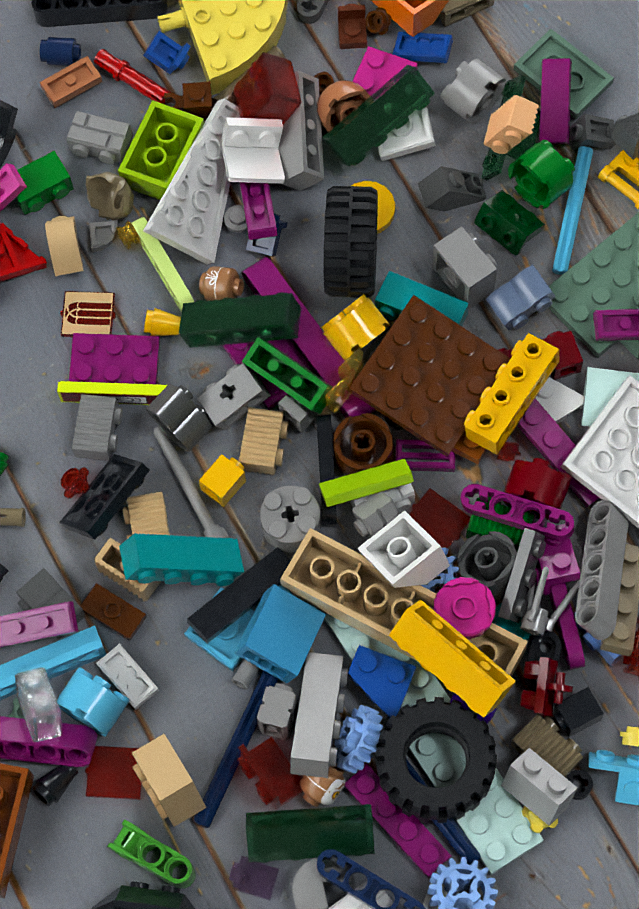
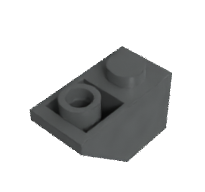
M441 166L418 183L425 207L445 212L478 203L487 198L479 175L467 171Z

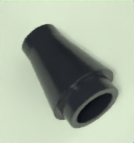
M60 765L37 779L36 785L32 790L44 804L50 806L53 802L57 803L74 777L78 775V771L73 766Z

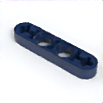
M333 849L325 850L318 856L317 870L319 875L371 909H397L401 898L406 901L403 904L405 909H426L422 903L339 851ZM333 857L337 858L336 864L342 870H345L346 865L351 866L346 872L343 882L337 880L341 877V873L332 869L329 873L325 872L326 867L323 863L325 859L330 861ZM355 873H361L367 878L366 887L360 891L353 890L349 885V879ZM382 890L392 892L395 897L394 903L388 908L380 907L376 902V896Z

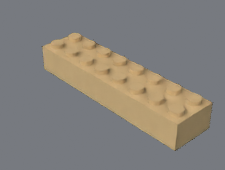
M310 528L280 578L281 586L288 589L294 596L304 602L313 605L328 615L417 661L408 652L400 649L396 642L388 635L405 610L419 600H422L434 610V600L437 594L421 585L394 588L363 555ZM494 623L481 636L469 640L511 677L524 655L528 643L523 638Z

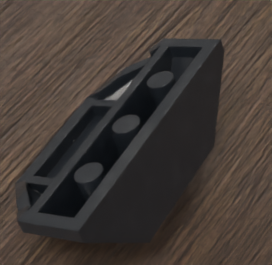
M133 881L130 886L121 885L91 909L195 908L186 895L180 893V888L162 886L161 891L149 889V884Z

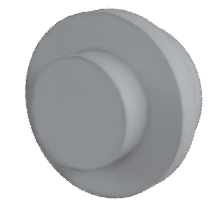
M234 205L225 212L224 222L229 230L236 233L247 230L243 205Z

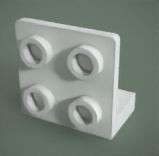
M226 118L221 147L229 182L284 183L285 176L278 150L283 130L282 119Z

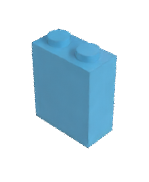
M274 584L264 592L234 654L281 681L288 683L298 676L326 614L313 605L297 598L288 589Z

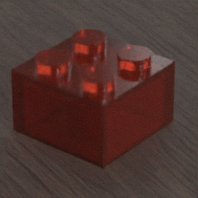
M265 52L251 65L248 72L237 82L234 88L241 118L282 119V124L284 125L302 103L292 62Z

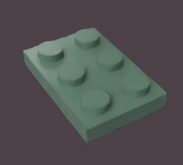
M550 29L514 64L513 70L541 91L542 59L570 58L572 60L570 115L577 119L613 83L614 78L554 30Z

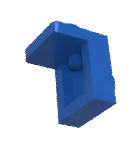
M158 31L143 56L171 74L177 68L181 70L190 58L187 52L191 45L186 42L183 46H180Z

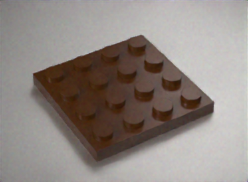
M413 295L352 383L348 392L447 457L465 431L464 421L471 410L476 411L481 403L482 393L488 386H493L497 380L496 374L503 363L507 364L510 358Z

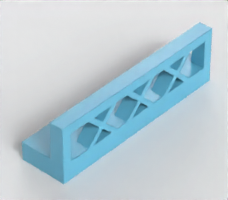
M92 626L1 664L0 700L104 657L106 651L96 627Z

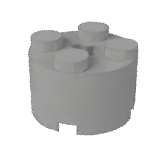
M474 59L470 63L463 61L455 71L456 79L452 84L447 85L440 95L445 105L472 125L482 119L478 116L481 111L485 109L488 112L493 107L504 89V86L500 83L506 82L504 77L480 59Z
M283 486L265 496L260 510V520L263 535L270 545L278 547L284 553H296L310 528L320 533L321 516L319 504L307 488ZM293 517L294 522H288L287 518Z

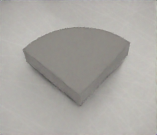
M117 220L89 223L92 253L107 248L114 241L118 233Z

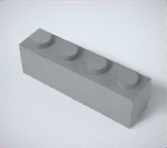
M298 70L275 83L277 119H282L283 124L279 154L285 180L281 184L302 191L324 180L321 120L317 112V103L320 97L319 79Z
M309 652L306 657L291 752L290 774L328 778L329 767L336 766L338 748L332 746L333 739L339 740L341 721H337L336 717L337 713H343L345 695L340 694L341 687H347L349 669L343 668L344 656Z

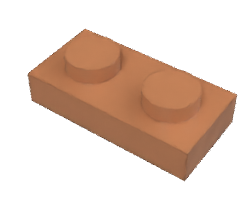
M86 56L40 82V85L54 108L101 83L102 77L89 57Z

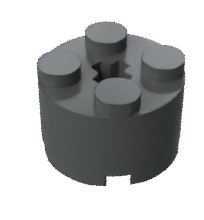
M491 531L488 532V535H474L462 545L458 552L459 572L462 577L476 579L485 587L487 586L492 592L496 604H501L517 550L511 539L500 532Z

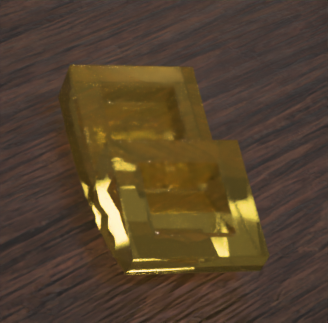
M360 348L338 367L339 379L341 381L325 395L326 406L333 413L349 398L351 393L348 390L363 369L364 355Z

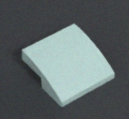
M587 367L581 425L590 427L624 380L631 375L639 382V373Z

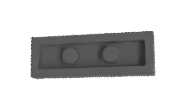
M524 529L498 617L519 623L520 618L525 615L528 607V600H526L529 588L534 586L537 577L535 568L538 558L540 559L545 551V535L534 530Z

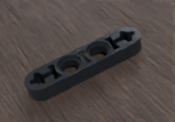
M331 414L316 415L320 483L335 479ZM321 494L322 525L337 524L336 505L327 507Z

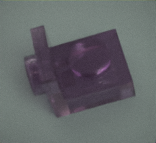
M241 856L240 863L234 862L229 880L233 881L235 891L271 901L279 869Z

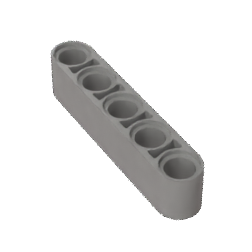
M607 500L597 502L589 512L575 613L577 624L597 640L608 638L615 630L628 530V519Z

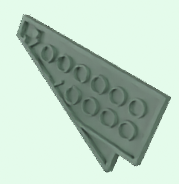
M639 212L549 286L556 296L552 300L553 303L549 309L597 358L620 341L639 359V340L596 341L593 312L595 310L639 309Z

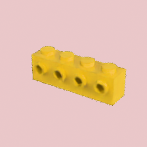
M530 333L526 335L523 341L519 340L515 344L511 353L512 358L507 364L503 363L496 374L497 380L492 387L488 386L484 390L480 398V405L476 411L471 410L464 421L467 439L496 455L559 363V349Z
M419 600L405 610L388 635L396 642L400 649L413 656L420 662L422 668L435 675L449 691L457 694L467 703L472 711L480 714L483 718L498 707L516 682V680L422 600Z

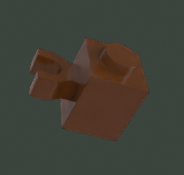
M210 81L182 83V96L174 93H164L165 104L174 103L173 108L204 118V123L213 109Z

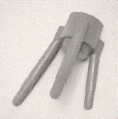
M544 567L535 597V584L532 588H529L526 598L528 600L527 611L520 621L522 623L520 628L523 631L543 637L545 630L552 632L555 622L578 592L580 580L575 583L549 619L547 617L549 612L539 607L549 572L547 567Z

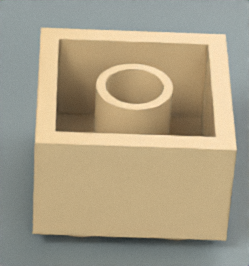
M165 734L132 752L137 762L132 767L162 820L168 817L175 827L206 808L193 780Z

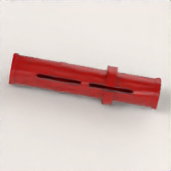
M101 49L96 54L94 64L112 74L113 79L121 80L151 100L165 104L164 93H171L169 90L136 71L126 60L121 61L105 49Z

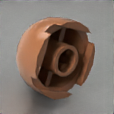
M347 80L337 81L329 85L322 92L317 103V112L321 124L329 133L337 138L350 137L358 133L362 129L360 124L365 119L369 121L374 110L373 98L358 83Z

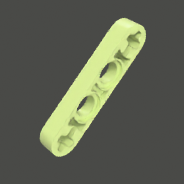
M145 217L131 222V227L179 310L185 313L196 307L189 290L159 240L143 231L148 223Z

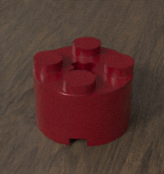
M534 458L532 462L517 459L512 466L503 492L561 509L572 477L567 473L550 468V462L542 458ZM503 501L507 506L512 508L510 503ZM530 510L532 512L538 513L536 518L540 519L539 512H537L536 510ZM546 514V520H549L548 514Z

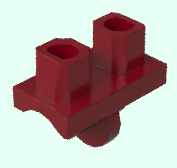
M540 657V661L525 662L524 678L537 680L536 692L523 690L520 702L521 707L533 710L536 714L552 716L553 703L562 704L563 693H573V686L564 685L566 673L557 672V660Z

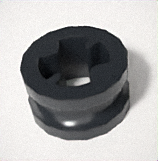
M574 770L566 778L571 783L574 782L573 778L579 777L580 782H586L587 787L584 786L582 789L584 792L578 793L576 790L572 798L574 800H582L590 794L593 780L586 771Z

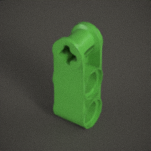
M123 820L121 823L123 828L114 842H110L107 846L110 850L124 859L136 863L174 887L185 889L191 886L195 880L196 871L185 856L149 836L131 822ZM151 850H160L161 856L157 862H146V856ZM179 865L187 866L188 871L185 877L181 879L172 877L175 867Z

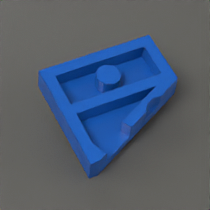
M359 645L349 668L348 676L357 686L361 687L366 696L390 719L392 715L397 716L400 713V708L403 705L415 674L416 666Z

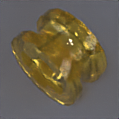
M129 221L125 222L124 227H116L117 234L128 250L132 248L131 245L133 243L137 245L141 243L137 232Z

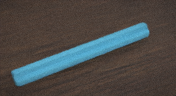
M580 146L578 148L574 166L575 171L573 172V185L569 190L552 269L554 274L563 275L569 268L593 155L591 147Z

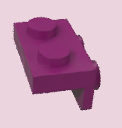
M566 524L556 525V531L567 528ZM544 538L546 543L543 556L540 559L538 558L535 568L537 571L536 586H538L543 568L547 567L549 569L543 591L544 595L551 593V585L580 580V570L570 538L564 541Z

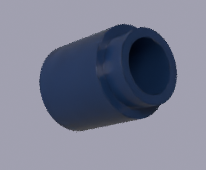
M48 37L47 40H41V62H47L48 65L70 66L81 59V45L76 44L75 38Z

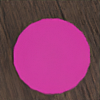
M459 577L448 581L439 590L434 600V611L469 640L481 636L487 631L495 618L496 602L492 592L487 586L485 587L473 578Z

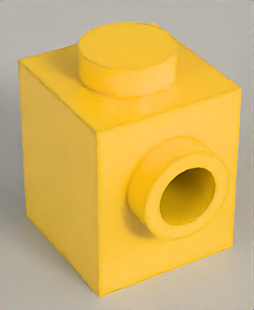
M221 454L200 478V488L218 504L225 507L246 482L245 471H243L245 468L235 458L231 457L228 459Z

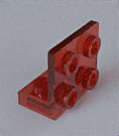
M270 737L251 751H248L244 744L238 747L240 757L237 758L240 763L239 766L248 780L254 777L257 782L254 784L257 789L256 792L266 806L271 803L274 809L277 810L303 792L299 784L300 777L298 774H290L291 764L273 737Z

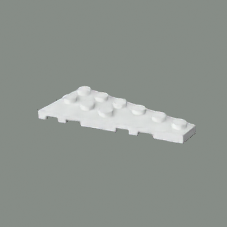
M225 98L218 100L143 230L145 233L205 264L215 262L230 187L221 147L226 118H243L245 110Z

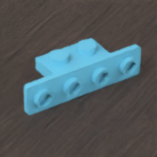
M597 750L596 753L589 752V768L619 772L615 802L639 805V755L615 756L613 752L608 750Z

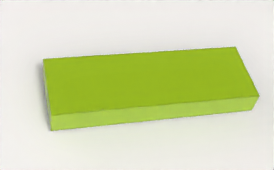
M404 458L319 483V487L326 506L330 507L414 482Z

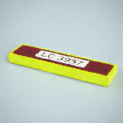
M58 382L57 393L61 402L80 403L81 394L114 397L117 399L118 404L150 405L167 385Z

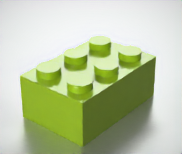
M152 100L118 169L119 176L126 179L132 190L161 200L204 125V118Z

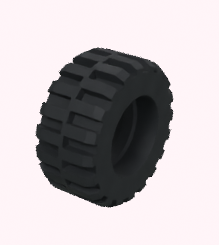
M332 186L327 190L323 265L324 292L330 297L359 298L364 294L369 298L375 293L378 193L373 187Z
M435 697L434 701L426 702V698L416 700V705L410 707L407 704L400 708V713L397 716L392 715L387 721V727L380 734L376 752L377 775H379L380 785L383 792H386L389 796V801L394 806L398 805L402 809V813L409 817L414 815L419 817V821L427 823L429 820L447 823V819L454 817L457 820L464 817L465 813L469 810L473 811L476 809L483 797L487 796L497 765L494 737L490 736L489 727L484 720L480 721L477 718L478 713L470 708L468 710L464 709L462 702L454 699L452 703L444 702V697ZM440 733L452 737L462 746L466 756V766L462 776L454 784L442 788H432L420 784L411 776L407 767L406 757L409 747L417 738L426 734Z

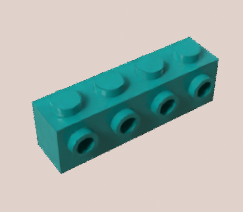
M134 533L119 546L125 580H138L142 584L164 581L165 584L169 585L179 582H190L191 585L216 583L217 586H227L244 573L238 539Z

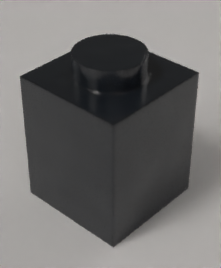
M587 687L564 699L562 704H556L554 708L555 714L552 717L561 732L565 730L568 737L601 721L604 713L591 690Z

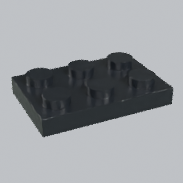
M114 454L60 523L70 531L95 540L106 531L108 523L114 515L124 508L126 500L132 492L143 484L144 477L150 469L142 462Z

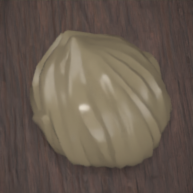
M103 172L86 177L87 198L91 208L99 210V217L106 218L107 220L111 219L112 221L128 217L133 209L134 195L125 178L111 172Z

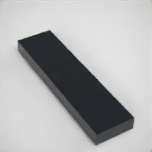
M277 547L187 618V623L208 644L258 604L264 592L274 584L277 586L281 585L280 578L291 560Z

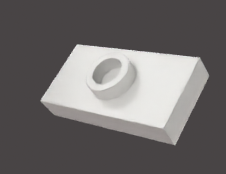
M120 643L96 662L97 666L120 693L130 700L129 703L135 710L159 691L158 687Z

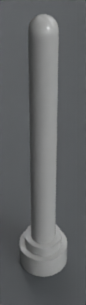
M160 426L156 427L153 432L205 529L203 532L204 537L229 538L226 530L220 527L219 524L214 523L169 437Z

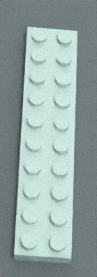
M326 614L325 622L351 662L358 646L361 645L416 666L415 674L402 707L407 704L410 707L416 705V700L426 698V702L434 701L435 697H444V702H450L451 699L436 676L422 668L419 662ZM440 733L426 734L417 738L409 747V751L433 788H442L454 784L465 770V752L462 746L450 736ZM497 768L495 769L490 790L487 796L483 797L480 801L479 806L473 811L469 810L466 812L465 816L456 820L454 817L458 826L481 854L480 860L489 869L490 875H493L544 841L540 833H535L530 829L531 824L522 815L523 808L518 800L501 786L504 779Z

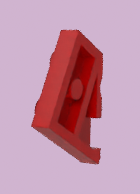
M0 223V282L47 268V262L44 257H38L29 249V245L24 240L16 237L12 230L4 223Z

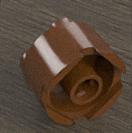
M362 413L354 417L350 416L345 418L335 430L333 440L334 459L340 471L345 475L384 465L392 461V435L388 425L378 416L369 413Z

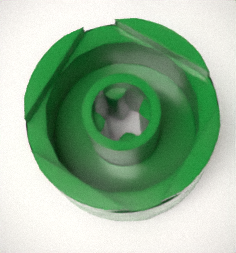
M544 139L539 143H535L512 162L508 168V175L510 180L513 177L515 178L518 185L514 188L527 203L536 208L543 205V209H546L572 187V172L575 171V167L570 159L563 158L554 149L553 145Z

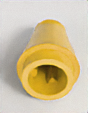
M157 308L147 310L144 332L150 333V336L184 335L187 318H181Z

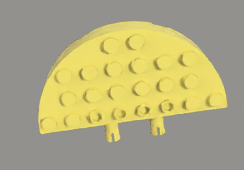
M178 0L180 10L157 16L162 33L185 26L188 28L206 80L211 83L212 95L223 91L249 69L255 60L258 61L273 46L277 45L286 23L288 0Z

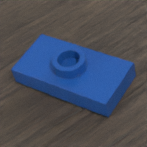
M398 32L393 55L410 61L447 63L453 38L452 35L432 33H418L412 37L407 32Z

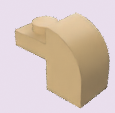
M58 216L51 221H46L45 229L55 276L84 271L74 216Z

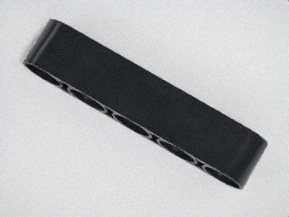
M32 0L31 2L36 22L43 27L157 19V16L165 15L168 10L167 0H158L157 2H150L152 0Z

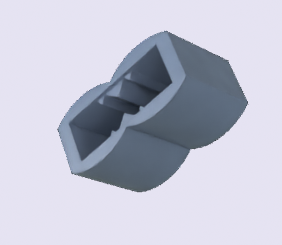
M531 265L518 273L508 283L492 292L486 300L508 330L513 328L517 330L527 324L529 321L528 317L536 311L541 313L547 310L552 305V300L556 296L534 265Z

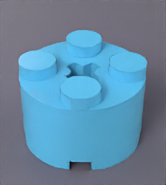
M78 667L55 704L74 720H79L94 729L97 734L106 737L130 700L116 690L112 693L109 689L111 684L101 677L95 675L93 678L90 673Z

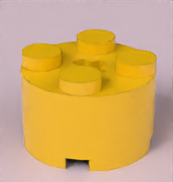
M363 294L321 328L324 331V336L345 361L354 352L363 348L381 334L390 324L371 299Z

